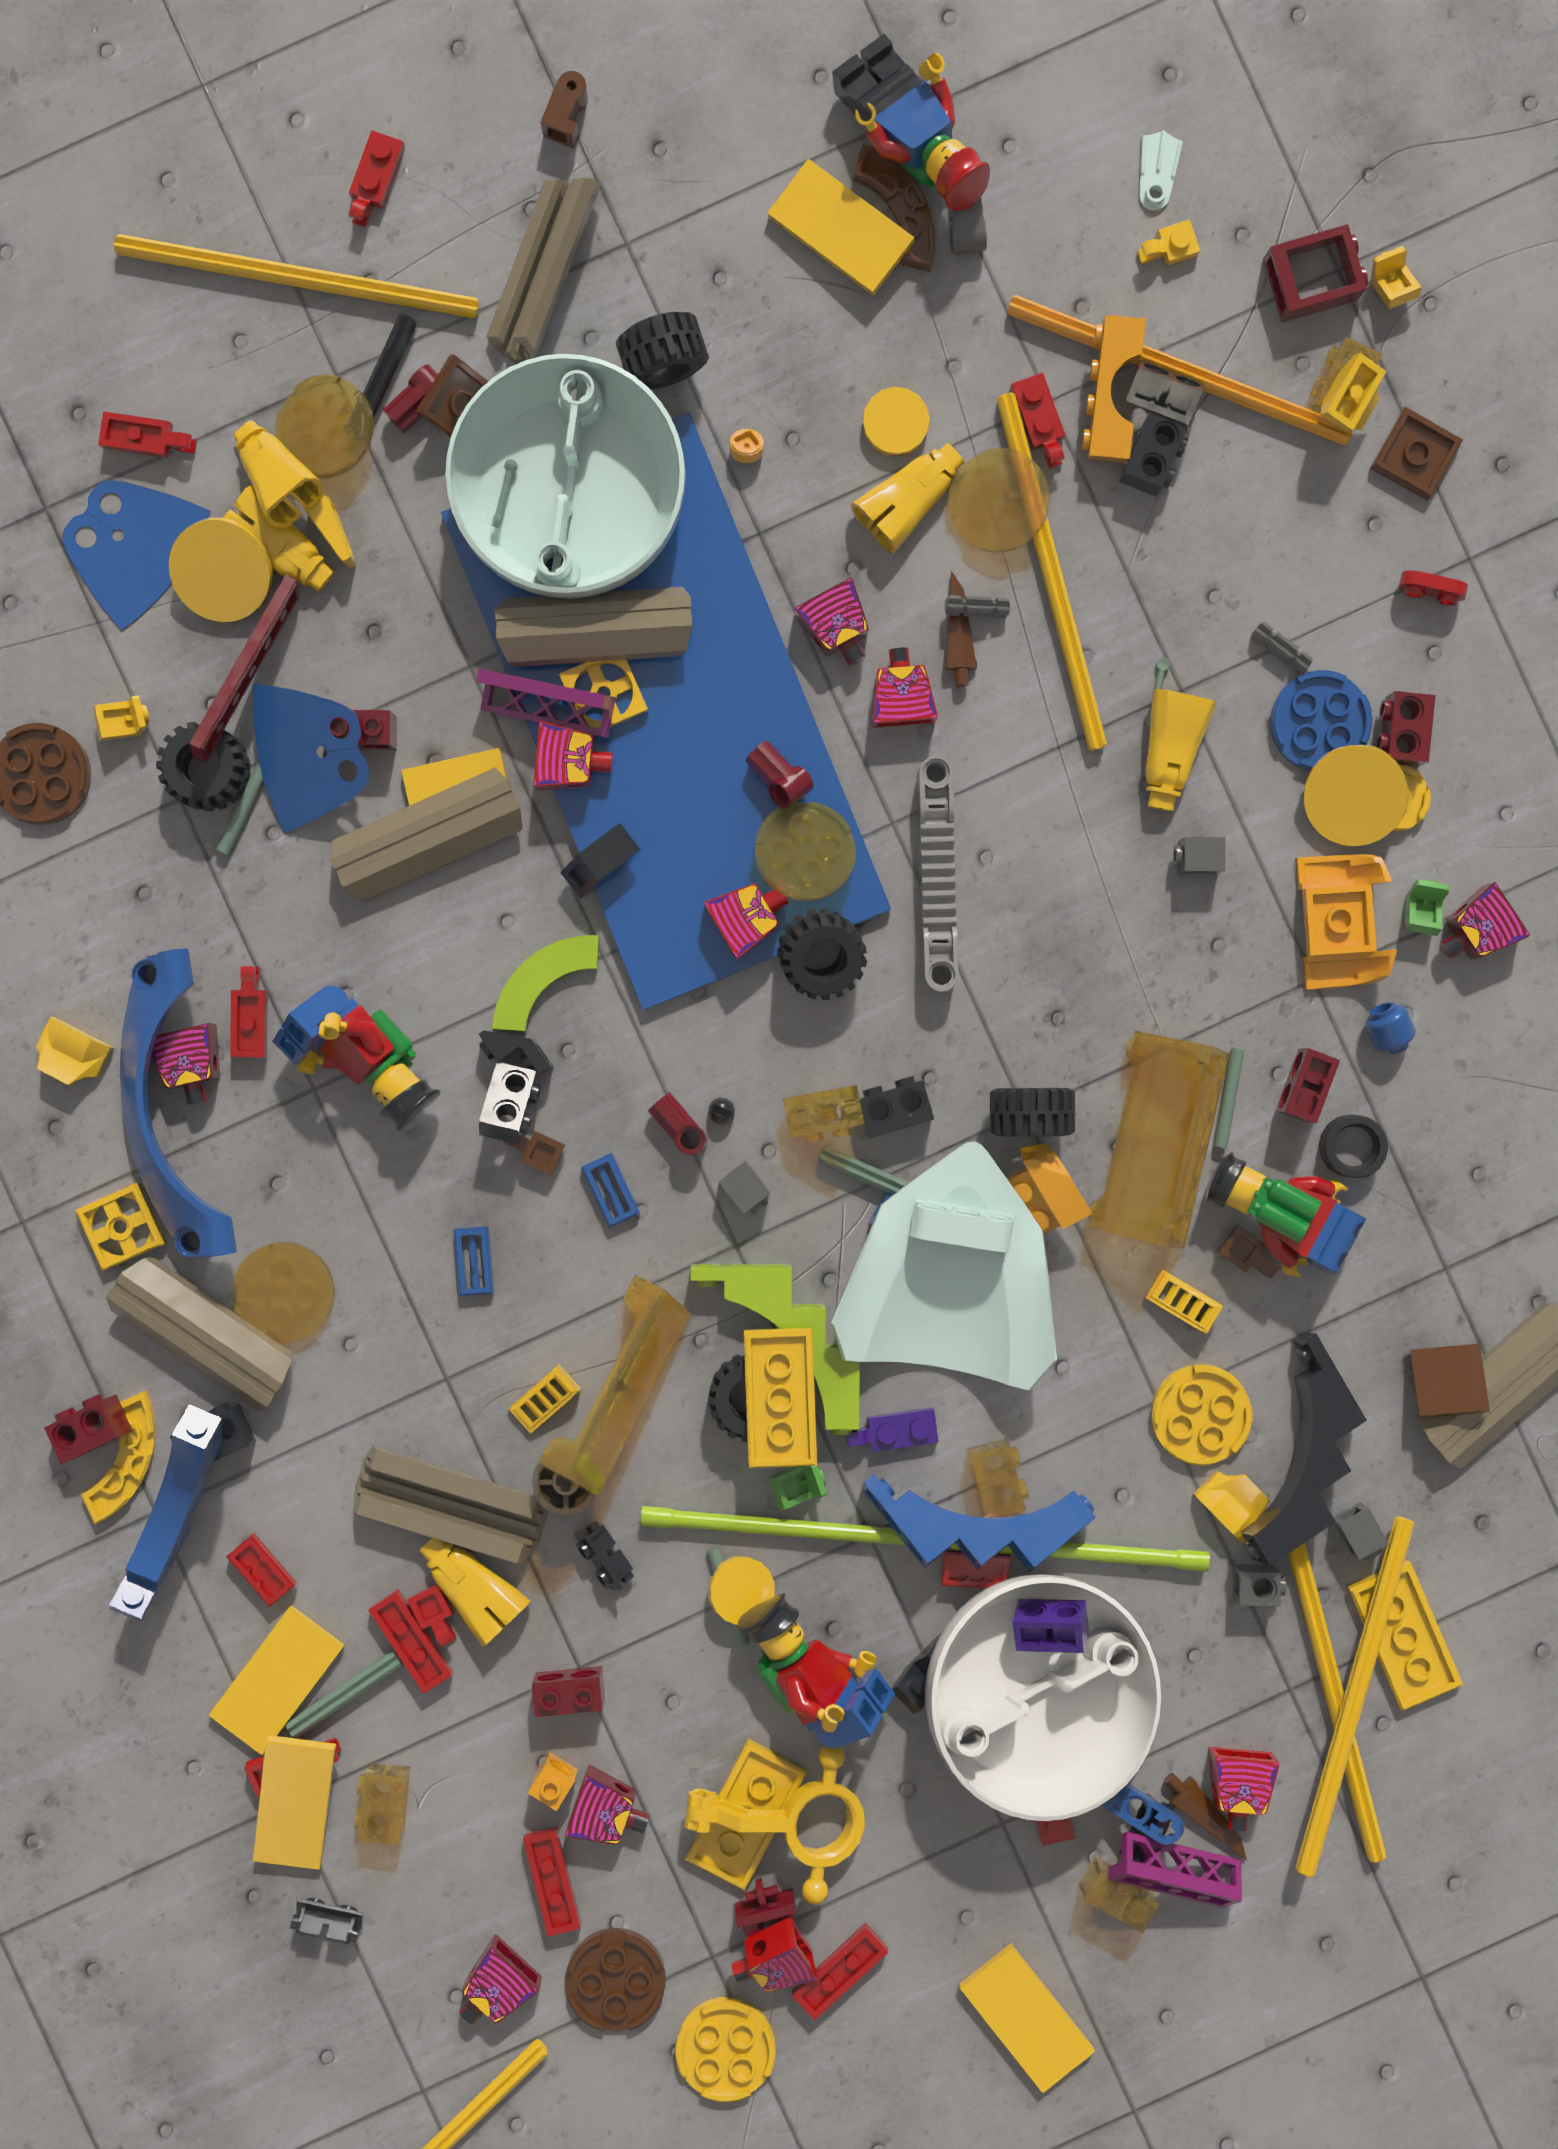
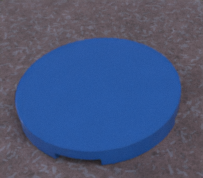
M1329 670L1307 672L1289 682L1276 697L1270 715V730L1277 749L1290 763L1301 769L1311 771L1319 759L1336 748L1367 744L1373 723L1371 706L1366 694L1364 695L1351 680L1347 679V676Z

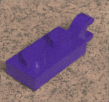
M933 1407L867 1417L868 1427L852 1430L849 1435H846L848 1447L870 1442L872 1452L939 1442Z

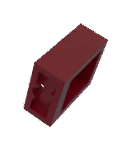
M1348 224L1280 243L1269 248L1263 261L1281 323L1358 301L1367 290V271L1363 266H1360L1357 255L1359 252L1358 240L1354 234L1351 235ZM1336 243L1348 286L1300 299L1288 257Z

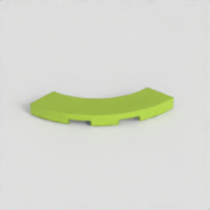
M583 935L559 940L540 949L526 959L509 978L500 994L493 1016L492 1029L527 1031L528 1019L535 1002L552 982L572 972L598 969L600 936Z

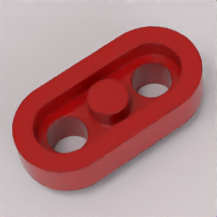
M1409 570L1402 572L1399 588L1405 591V596L1411 598H1424L1428 596L1437 598L1436 602L1439 604L1455 606L1458 601L1465 600L1468 584L1453 578Z

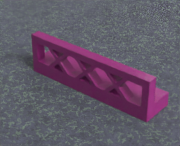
M478 668L476 682L485 684L480 710L537 723L539 721L548 722L608 738L616 697ZM495 686L505 688L512 699L502 707L491 705ZM513 690L521 691L522 693L516 695ZM529 694H535L543 706L533 714L527 713L520 702ZM545 697L554 698V699H552L550 702H547V700L545 699ZM561 700L567 701L574 712L564 721L558 720L552 710V707ZM576 703H577V704H582V705H585V706H583L581 709H579V708L577 707ZM515 705L518 711L510 710V708ZM592 707L604 709L600 729L590 727L583 716ZM547 712L550 718L543 717L540 715ZM578 718V720H579V722L581 723V725H580V724L571 723V722H573L575 719Z
M1125 1832L1122 1834L1121 1862L1108 1867V1881L1221 1908L1242 1902L1241 1860L1174 1843L1164 1845L1150 1837ZM1133 1844L1140 1845L1148 1858L1143 1863L1133 1861ZM1164 1851L1168 1852L1177 1864L1172 1870H1167L1159 1859V1856ZM1192 1858L1197 1859L1205 1871L1201 1877H1196L1187 1865ZM1221 1865L1230 1867V1885L1225 1884L1216 1872Z

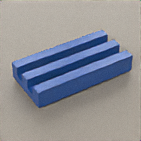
M613 1153L581 1167L609 1228L640 1214ZM604 1163H609L630 1211L625 1212L605 1170ZM596 1167L619 1216L613 1218L591 1171Z
M489 1226L454 1229L459 1296L493 1294L494 1283ZM476 1234H481L485 1287H480ZM464 1235L469 1237L473 1288H467L463 1246Z

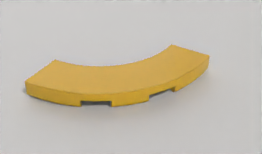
M148 1390L120 1402L133 1431L119 1438L120 1447L117 1457L106 1475L94 1487L81 1494L95 1525L121 1509L132 1498L144 1481L151 1466L156 1445L157 1427L155 1412Z

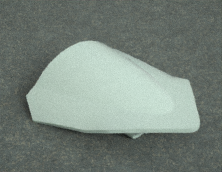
M977 1142L963 1144L881 1204L831 1322L843 1360L856 1362H903L935 1366L981 1376L1025 1390H1032L1056 1362L1057 1353L1043 1231L1020 1196L981 1144Z

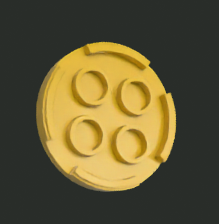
M208 518L198 521L186 528L177 537L169 556V574L174 590L189 609L206 619L217 622H232L243 619L256 611L270 592L273 570L268 551L239 522L226 518Z
M1350 745L1328 752L1313 766L1306 779L1304 788V806L1313 827L1326 839L1346 846L1367 845L1384 838L1398 825L1405 813L1408 802V786L1402 769L1389 754L1370 745Z
M1193 1364L1172 1372L1159 1385L1151 1404L1152 1428L1160 1444L1175 1458L1192 1465H1211L1236 1453L1247 1440L1252 1426V1406L1244 1387L1233 1375L1213 1365Z
M719 1997L705 2001L686 2016L679 2028L675 2050L677 2067L681 2076L685 2078L689 2085L706 2099L717 2102H734L751 2096V2093L763 2084L773 2070L776 2057L773 2029L766 2016L747 2001L733 1997Z

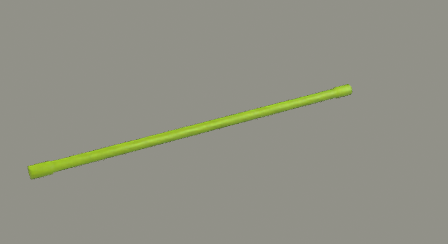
M642 1506L640 1526L679 1527L906 1546L891 1527L681 1511L653 1506ZM1077 1542L1065 1543L1050 1556L1051 1558L1174 1567L1179 1570L1208 1572L1210 1566L1208 1551L1164 1550ZM956 1544L950 1548L952 1550H960ZM1008 1546L1000 1552L1001 1554H1014Z

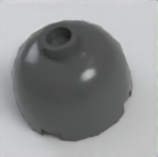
M569 1447L554 1449L543 1456L536 1465L532 1478L534 1496L541 1507L552 1514L561 1516L578 1514L589 1507L598 1494L600 1484L598 1468L590 1456L579 1449Z

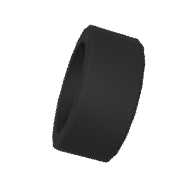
M1349 1114L1339 1116L1326 1125L1320 1136L1319 1151L1321 1159L1328 1169L1337 1175L1358 1179L1370 1176L1380 1169L1387 1157L1388 1142L1386 1133L1377 1122L1366 1116ZM1352 1126L1365 1130L1371 1137L1373 1144L1372 1153L1368 1160L1357 1166H1349L1341 1162L1334 1150L1335 1138L1339 1132Z

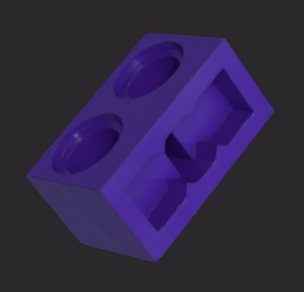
M1018 1599L1012 1621L1016 1651L1084 1653L1089 1631L1086 1600Z

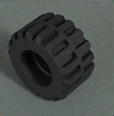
M667 312L648 317L629 327L616 340V347L623 369L634 375L649 389L661 388L685 380L706 365L709 359L697 318L689 312Z
M189 722L187 723V728L178 726L173 729L176 733L174 737L167 735L164 738V741L168 743L166 748L159 747L157 754L162 756V761H156V769L162 772V774L158 775L160 783L166 785L165 791L175 797V800L197 810L213 811L214 808L221 810L227 807L226 803L228 801L235 803L239 799L236 794L239 791L243 792L246 787L243 784L244 779H250L251 772L246 770V766L250 765V760L244 754L246 752L244 746L237 741L236 737L224 730L214 747L220 759L219 771L212 781L197 786L191 782L188 774L189 762L193 757L189 743L200 724Z
M821 908V913H816L814 909L807 910L808 916L802 918L801 914H798L794 917L796 923L793 926L788 923L784 928L786 935H780L778 941L781 945V948H778L779 963L791 986L794 985L797 992L802 995L805 992L808 998L816 1000L817 995H820L822 1000H830V994L834 993L837 998L844 996L842 990L847 987L851 991L855 987L853 980L855 978L861 980L864 975L861 967H866L867 959L864 954L867 951L862 937L849 919H845L841 913L836 911L832 914L829 909ZM822 939H832L840 944L839 955L830 966L823 969H812L804 964L805 953L814 942Z
M996 1088L990 1091V1133L996 1136L1049 1137L1068 1136L1075 1132V1091L1069 1088Z
M738 1354L733 1356L732 1360L725 1361L718 1372L716 1371L709 1391V1405L712 1418L717 1421V1426L721 1431L726 1430L728 1436L733 1439L739 1437L742 1442H748L747 1415L739 1412L731 1401V1392L734 1386L746 1379L745 1355L740 1356Z

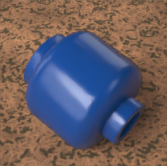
M1385 1002L1372 1008L1369 1012L1370 1016L1366 1019L1365 1027L1374 1047L1380 1051H1389L1390 1054H1397L1406 1050L1409 1047L1408 1043L1414 1038L1416 1033L1406 1008L1401 1005H1395L1394 1002Z

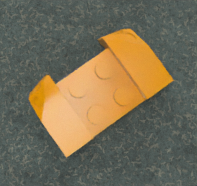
M1370 854L1296 858L1298 891H1302L1307 955V957H1303L1305 990L1361 986L1378 983L1389 977L1397 949L1377 951L1372 892V885L1392 882L1382 858Z
M1047 1144L1020 1148L1022 1160L1026 1167L1006 1178L1042 1229L1043 1236L1060 1226L1062 1229H1065L1093 1214L1064 1165Z

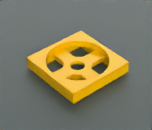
M627 660L585 662L559 674L565 687L575 688L579 676L588 672L593 684L590 692L597 693L599 688L607 687L610 689V696L616 697V699L619 694L632 689V701L623 714H620L615 703L610 727L648 712ZM604 664L615 665L624 671L625 676L613 682L605 680L600 666ZM576 703V705H577V707H578L579 709H581L583 706H585V705L577 704V703ZM583 714L590 727L600 729L601 721L594 720Z
M140 1182L75 1210L102 1271H106L167 1243ZM121 1197L132 1199L138 1203L141 1210L129 1216L122 1214L116 1199ZM103 1206L108 1217L106 1226L94 1231L95 1216L100 1207ZM118 1220L124 1221L127 1225L124 1233H118L114 1229V1225ZM147 1223L150 1229L149 1237L146 1243L138 1248L132 1233L134 1228ZM111 1238L117 1240L124 1255L112 1254L105 1250L100 1243Z

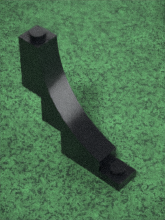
M1302 1332L1292 1339L1297 1346L1295 1350L1297 1357L1305 1366L1309 1367L1295 1376L1299 1395L1300 1431L1293 1464L1286 1481L1269 1507L1252 1524L1241 1531L1246 1541L1243 1546L1250 1558L1269 1566L1336 1522L1319 1492L1351 1472L1335 1441L1367 1421L1317 1333Z

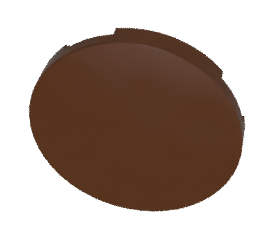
M45 723L24 724L6 733V736L0 741V806L5 812L29 824L48 825L66 819L82 805L90 788L91 766L84 748L76 738L56 726Z
M623 1928L600 1930L585 1938L573 1951L565 1975L567 1999L572 2010L584 2023L603 2032L604 2030H633L647 2022L661 2004L666 1983L664 1963L656 1947L641 1934Z

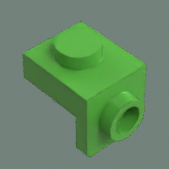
M1416 880L1407 893L1405 900L1406 931L1434 936L1439 935L1442 931L1443 900L1449 893V885L1437 883L1434 880Z
M818 1466L791 1467L768 1478L779 1510H786L812 1497L821 1498L827 1495L825 1489L826 1479Z

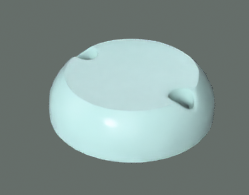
M545 355L525 360L493 377L475 394L459 417L450 439L446 458L445 476L448 499L458 528L471 550L487 567L516 587L552 598H583L606 593L638 576L653 563L665 548L678 522L685 496L686 471L680 439L673 421L661 401L645 384L629 372L604 360L584 355ZM577 388L576 401H574L570 393ZM512 459L516 461L518 467L512 474L500 526L495 528L491 526L496 512L506 474L504 464L507 460ZM553 558L552 572H549L546 562Z

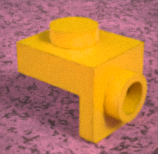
M1403 246L1384 252L1373 259L1370 283L1389 310L1419 298L1421 294L1420 284L1405 265L1407 251Z
M131 696L128 701L94 705L92 708L100 741L141 736L146 729V725L149 724L147 707L145 704L141 705L139 696Z

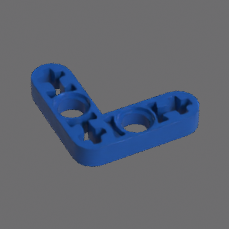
M1135 1775L1114 1797L1101 1805L1161 1844H1172L1183 1836L1184 1823L1181 1817L1132 1786L1131 1783ZM1133 1799L1141 1800L1146 1806V1814L1142 1819L1134 1818L1129 1811V1805ZM1155 1810L1158 1811V1814L1154 1817L1160 1822H1166L1169 1819L1172 1821L1171 1828L1175 1831L1174 1834L1170 1833L1164 1836L1162 1834L1164 1828L1156 1822L1151 1823L1150 1827L1147 1826Z

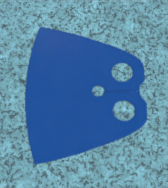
M109 480L100 482L88 496L87 509L83 514L74 516L63 530L62 539L68 556L89 590L122 631L151 607L171 585L169 556L175 540L192 524L208 519L211 511L167 493L132 483ZM114 493L120 497L121 508L117 513L107 514L101 509L100 501L105 494ZM90 527L95 531L97 536L94 545L83 548L77 544L75 534L80 528ZM117 529L124 532L123 539L121 541L114 540L112 537L113 531Z
M254 684L253 719L259 763L273 809L284 833L336 809L355 797L368 784L369 770L367 760L361 755L358 748V741L361 738L360 724L355 712L338 702L293 689ZM334 718H343L348 723L349 734L346 738L337 739L332 735L330 724ZM322 746L327 751H330L327 752L325 758H320L317 755L318 747ZM350 760L356 765L358 774L354 781H345L340 777L338 767L342 761Z

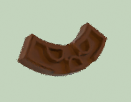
M862 144L853 181L877 193L893 212L898 226L914 237L915 242L899 264L931 273L935 252V229L928 208V202L917 182L913 181L900 167L899 163L883 159L875 148Z

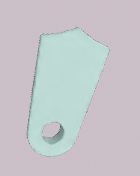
M1165 130L1151 135H1143L1141 138L1139 199L1143 207L1150 211H1159L1167 205L1183 141L1172 137ZM1156 189L1160 192L1161 197L1157 199L1152 198L1149 191Z

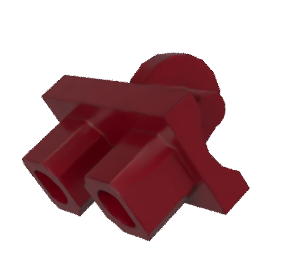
M759 1878L755 1879L756 1890L745 1892L746 1900L735 1902L737 1928L742 1927L746 1937L764 1930V1921L775 1919V1923L791 1917L795 1923L794 1914H797L793 1888L778 1891L777 1885L765 1888L763 1879Z

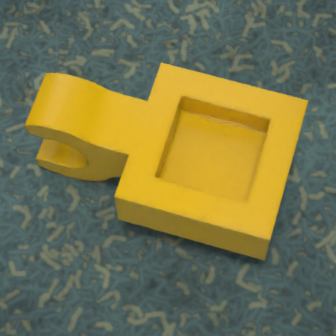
M1189 219L1158 229L1156 233L1157 239L1141 243L1142 249L1137 250V254L1141 264L1163 257L1166 266L1196 257L1201 250Z

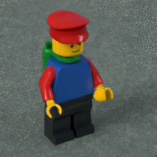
M884 33L860 51L861 59L855 54L832 71L835 95L855 114L856 120L860 124L866 125L868 130L865 134L880 157L901 163L921 185H926L929 189L936 185L938 194L945 199L947 207L952 211L966 210L977 203L988 186L990 166L987 162L981 161L978 153L973 148H966L960 141L952 139V129L955 125L954 102L946 79L941 78L939 75L945 66L944 59L939 53H933L928 57V60L921 63L918 70L919 75H916L913 69L905 64L896 53L891 40ZM925 80H931V83L928 84Z

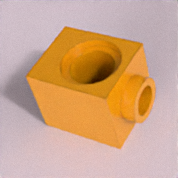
M549 1752L533 1777L528 1794L557 1811L574 1784L578 1769Z

